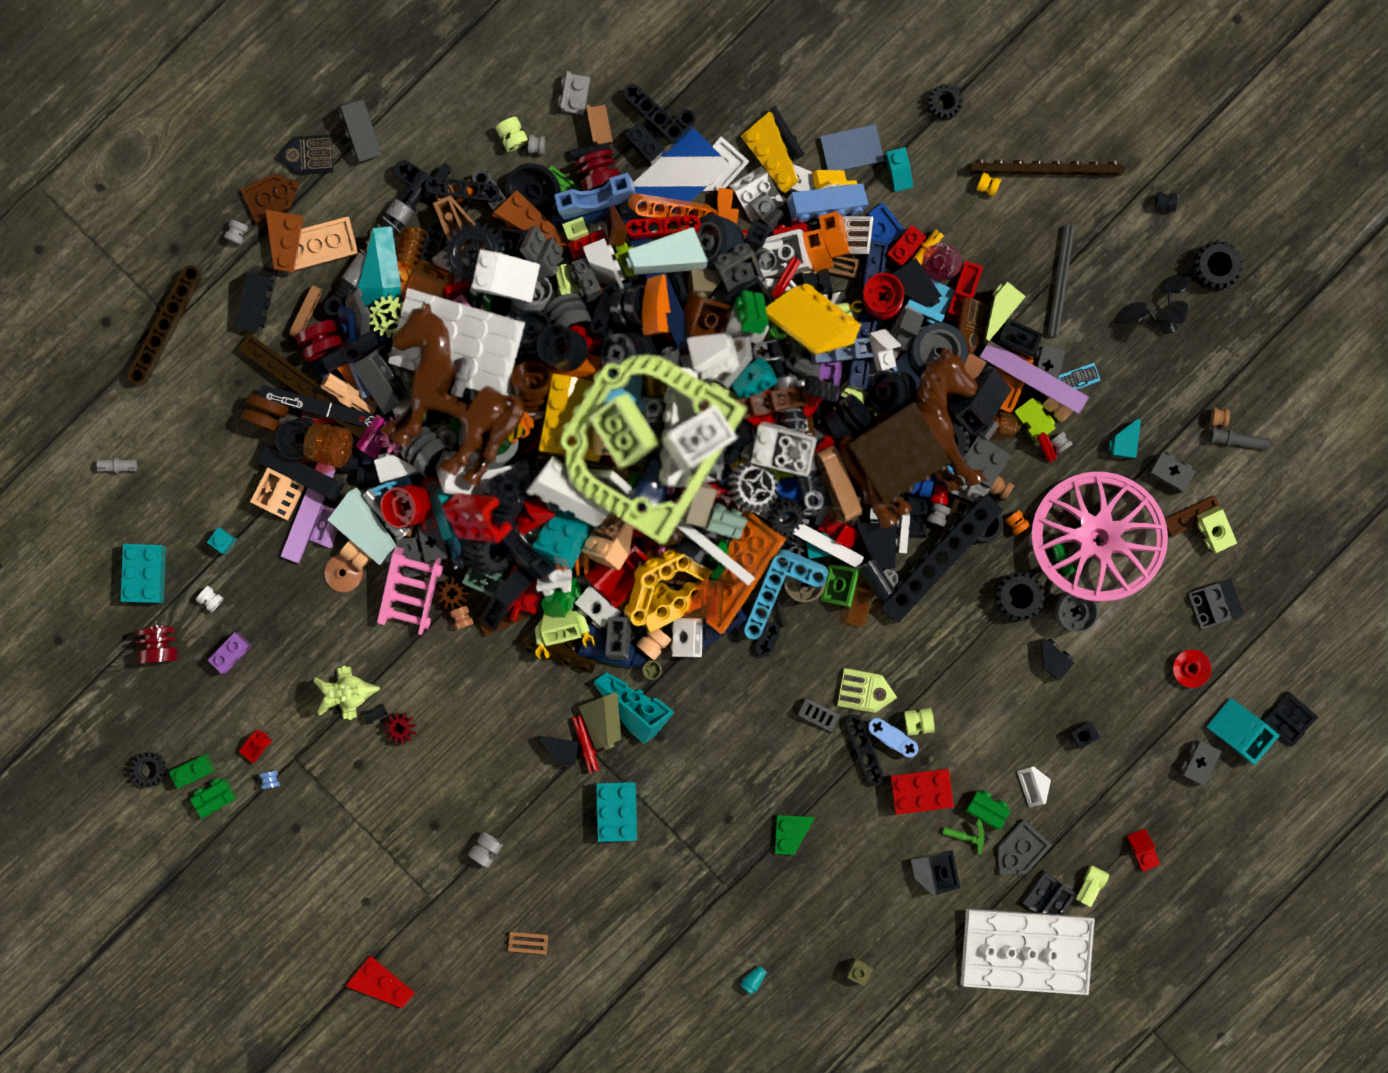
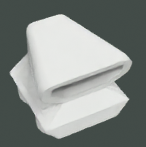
M723 333L687 338L695 371L701 373L702 380H714L720 373H732L740 366L734 341L730 334Z

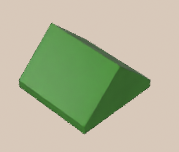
M829 564L826 586L820 601L850 608L859 569Z

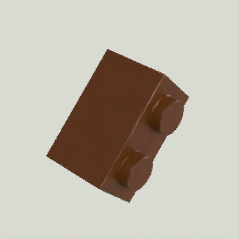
M690 293L684 309L687 333L692 336L725 333L733 306Z

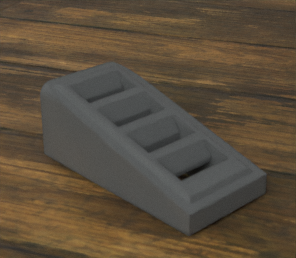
M805 698L798 713V716L830 732L833 731L840 717L839 714ZM809 705H813L809 715H805ZM816 708H819L820 710L816 718L813 719L812 716ZM823 711H825L827 713L821 723L819 722V719ZM831 714L833 715V718L829 726H827L825 724Z

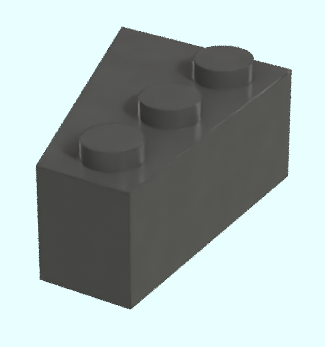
M364 96L343 102L339 114L341 120L346 121L348 127L345 129L348 140L352 139L354 144L351 147L354 158L358 157L360 162L381 155V149L370 120V114L365 105Z
M386 342L367 353L352 365L355 373L360 377L367 391L372 395L384 414L398 407L409 398L400 375L397 376L393 364L388 363L389 357L385 350L388 348Z

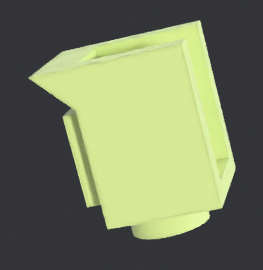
M583 217L562 224L566 236L571 242L589 235Z

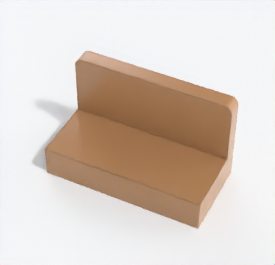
M586 105L594 145L607 142L609 144L613 143L606 105L595 107Z

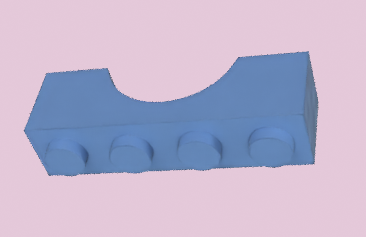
M628 173L609 178V181L598 189L590 191L571 189L555 194L558 212L566 220L611 207V205L614 206L628 202L629 197L636 194L633 180Z

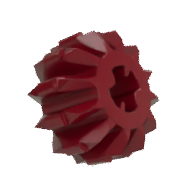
M399 712L395 713L396 720L393 716H389L388 718L392 723L385 722L384 724L390 727V729L384 730V733H391L387 739L391 740L395 737L394 744H398L400 738L402 745L406 743L405 737L408 741H412L409 733L416 735V731L411 730V728L416 727L417 724L410 725L414 718L409 717L406 720L407 713H403L401 718ZM398 723H400L401 726H405V730H402V734L400 733V731H396Z

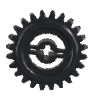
M469 222L468 228L462 224L461 231L455 228L456 235L449 234L452 240L445 241L449 247L443 248V251L448 253L443 256V259L449 260L445 263V266H452L449 269V273L456 272L454 275L455 279L461 276V282L464 283L468 279L470 285H472L479 257V255H475L474 258L471 253H475V250L480 253V250H483L479 246L480 241L486 244L490 252L501 254V252L506 251L505 247H500L504 241L497 240L500 234H493L494 228L487 230V224H484L481 228L480 222H477L475 227H473L472 222ZM472 240V244L468 245L465 250V255L469 260L468 266L462 261L460 252L462 246Z

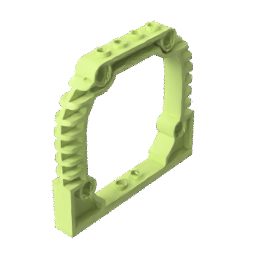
M641 355L627 359L619 365L610 363L602 371L599 370L594 377V385L592 388L589 387L584 393L583 397L585 400L581 405H577L573 412L574 418L564 426L561 444L567 450L566 467L568 475L574 486L583 495L660 543L665 544L723 448L697 465L699 470L696 475L692 474L688 479L687 484L689 486L677 505L672 502L652 505L651 501L643 497L631 501L597 480L588 471L583 456L589 447L587 431L592 425L589 418L602 408L612 390L624 388L632 376L649 375L658 378L694 400L693 408L698 414L704 412L699 409L702 401H708L709 408L716 405L733 432L747 411V408L661 357ZM612 369H617L618 376L615 379L609 378V372ZM575 436L577 443L575 446L570 447L568 439ZM641 502H645L647 505L644 513H639L637 510Z

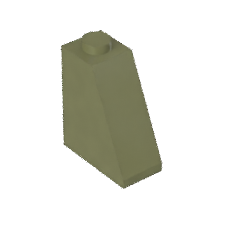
M616 692L579 706L596 750L603 747L605 751L615 747L614 743L621 740L618 695Z

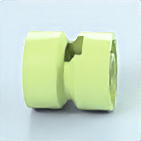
M517 117L506 119L495 127L499 137L504 138L502 143L507 152L517 150L529 142L525 132L520 130L522 126Z
M931 708L920 709L919 712L915 710L904 711L907 736L918 735L920 731L923 734L935 732Z

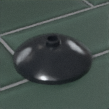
M525 163L516 167L509 174L505 185L507 199L517 190L544 217L549 216L557 208L555 194L561 193L559 182L556 176L541 164ZM535 185L539 186L540 190H536Z

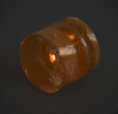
M319 422L313 423L305 436V458L308 461L325 463V465L341 468L348 461L352 450L353 439L350 430L337 426L332 427L331 425Z

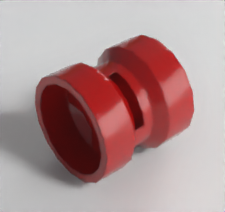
M934 483L932 488L934 493L930 496L929 502L947 506L948 498L946 494L950 492L946 491L944 484Z

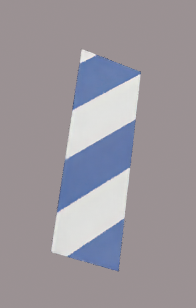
M693 128L633 182L636 194L691 202L731 165ZM617 204L615 207L619 215L621 216L622 214ZM606 223L586 225L589 234L603 228L607 235ZM656 224L648 226L651 232H656L659 229ZM626 236L624 243H626L629 248L632 246L629 238ZM611 244L614 253H618L616 250V246L618 245ZM568 247L565 251L574 260L571 250Z

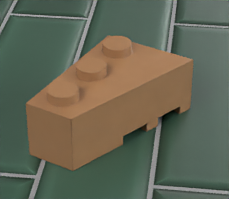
M451 195L433 203L447 240H452L449 234L456 235L455 228L460 231L462 230V224L468 228L469 222H472L473 227H475L476 223ZM472 240L466 242L462 246L460 252L461 259L466 257V247L472 244ZM480 241L479 246L482 249L487 248L486 244Z

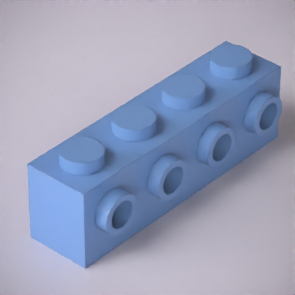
M863 184L792 192L787 199L791 220H799V222H806L814 218L819 220V216L835 211L842 217L846 214L860 215L869 205Z

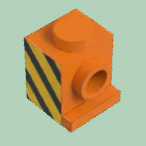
M524 412L521 423L508 438L511 444L516 443L519 437L524 438L529 435L530 429L534 427L533 419L526 412Z

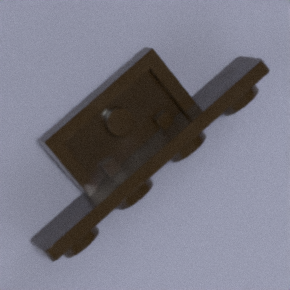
M523 637L520 649L529 654H536L535 651L539 647L536 645V640ZM581 638L549 646L544 644V647L549 652V658L545 657V652L540 654L544 659L560 662L564 666H571L582 672L593 673L596 663L594 660L578 655L583 643Z

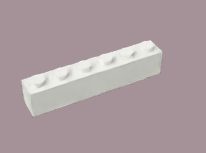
M681 368L697 378V371L695 369ZM670 385L667 386L664 397L666 411L663 414L665 430L662 433V439L695 417L694 400ZM663 445L660 456L662 469L659 473L661 486L688 487L687 481L691 476V469L683 473L666 446Z

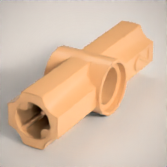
M330 372L324 377L320 385L321 388L336 396L341 403L366 413L373 414L377 407L376 401L371 397L362 399L357 386L350 382H344Z

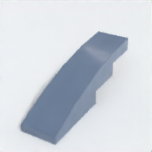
M869 338L855 339L852 345L816 355L811 352L812 363L874 357Z

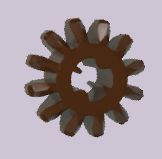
M453 577L450 579L451 584L445 579L443 580L446 585L445 587L438 585V588L443 590V592L436 593L437 596H443L438 602L443 603L446 601L444 604L445 609L448 608L450 603L451 610H455V604L461 608L462 604L460 601L467 603L468 600L463 598V595L468 596L469 592H463V590L468 586L463 585L459 587L462 583L461 579L457 581L456 585L455 578ZM454 588V591L458 594L454 596V599H451V596H448V592H451Z

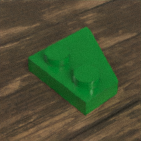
M777 815L775 854L795 855L812 825L814 817Z

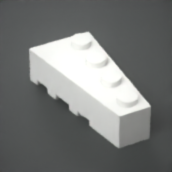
M554 456L544 466L527 491L531 495L535 493L541 496V500L547 503L551 501L559 505V509L565 512L571 511L575 513V517L595 527H598L610 513L609 510L583 495L574 486L568 475L566 465Z

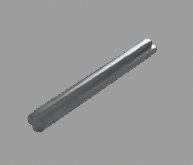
M1065 225L1063 230L1048 336L1058 337L1075 229L1073 225Z

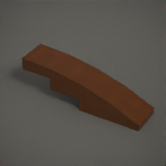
M803 386L770 391L769 393L734 400L747 408L741 420L809 405L807 393L802 392Z

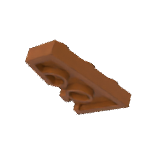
M266 210L274 269L294 273L304 217Z

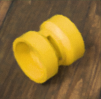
M983 172L976 190L988 192V195L994 197L1001 179L997 177L991 178L989 174Z

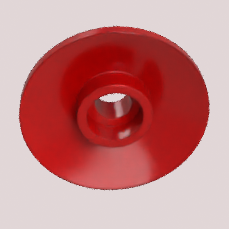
M1193 649L1183 651L1174 661L1173 674L1176 680L1185 687H1200L1211 676V662L1201 651ZM1192 665L1194 667V671L1189 672L1188 666Z

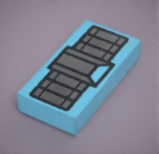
M1094 363L1061 374L1058 380L1076 390L1101 381Z

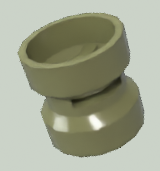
M648 661L645 663L643 674L647 679L654 680L660 677L662 667L658 662Z

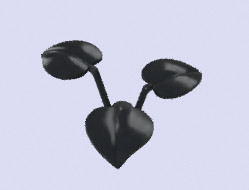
M1173 275L1161 283V291L1168 292V306L1166 305L1164 308L1159 309L1156 316L1149 309H1146V303L1134 302L1119 311L1115 318V323H1136L1141 321L1147 313L1155 320L1156 324H1160L1164 334L1175 332L1178 328L1176 323L1185 324L1189 306L1185 301L1172 302L1171 295L1172 293L1179 294L1186 290L1190 285L1191 275Z

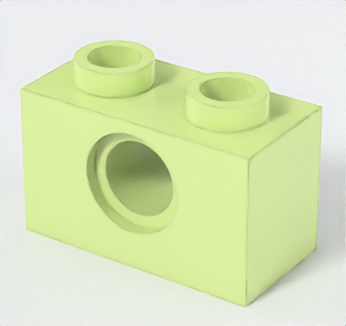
M1216 506L1197 515L1199 521L1197 526L1206 537L1204 543L1208 550L1211 549L1218 553L1237 544L1222 508ZM1218 526V532L1212 535V529Z

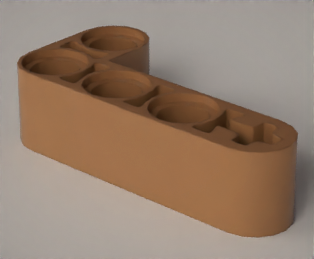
M831 446L816 453L815 460L833 503L832 506L828 507L831 519L837 523H845L861 515L860 503L837 448Z

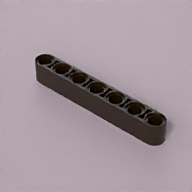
M187 265L182 269L128 372L129 380L135 385L143 386L148 382L202 279V273L193 265ZM194 270L196 276L193 279H188V273ZM186 287V295L179 296V290ZM173 304L178 305V310L175 313L170 312V307ZM164 321L169 322V327L166 330L161 329V324ZM155 338L160 339V344L157 347L152 346ZM151 355V362L144 364V357ZM142 372V379L135 381V374Z

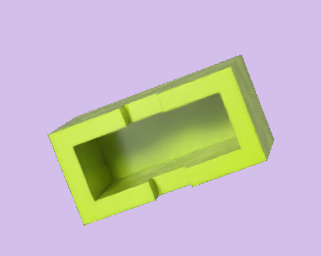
M1032 398L1012 414L1021 425L1025 423L1029 429L1026 431L1034 443H1037V436L1041 432H1045L1048 435L1056 428L1054 427L1055 422L1050 415L1046 416L1042 411L1044 407L1040 401Z

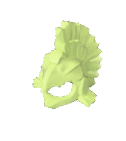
M346 666L337 669L338 681L336 684L314 678L313 682L323 693L327 694L317 711L319 715L338 704L342 709V717L352 720L357 717L356 708L368 697L380 690L379 686L369 684L352 676L351 667Z

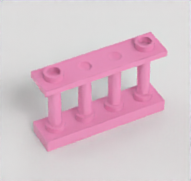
M396 547L392 554L377 623L385 625L388 619L395 618L420 625L418 634L422 635L424 630L429 628L431 618H428L436 580L437 577L441 576L443 566L440 565L441 558H437L433 566L407 559L403 555L404 548ZM404 565L432 573L430 583L402 576V573H399L400 567ZM402 583L428 590L426 600L398 593L395 590L396 584ZM400 601L424 608L422 618L395 611L394 608H391L392 602Z

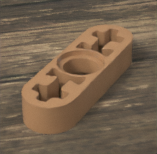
M314 285L311 287L291 327V336L295 337L297 333L306 328L323 289Z

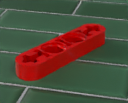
M695 215L634 219L626 224L627 237L630 239L667 237L689 229V222H693L695 233H698L700 230V219ZM671 222L678 225V228L674 231L667 228V225ZM681 222H683L684 229H681ZM656 224L659 229L656 232H651L648 230V226ZM642 225H645V232L642 233ZM632 226L636 227V233L632 232Z

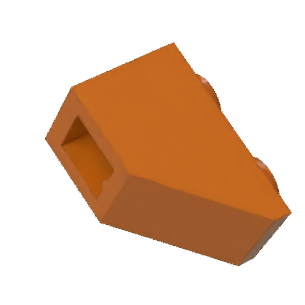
M837 211L819 216L822 236L831 258L850 254L844 218Z
M821 229L803 233L806 251L814 271L833 268L832 258L822 236Z

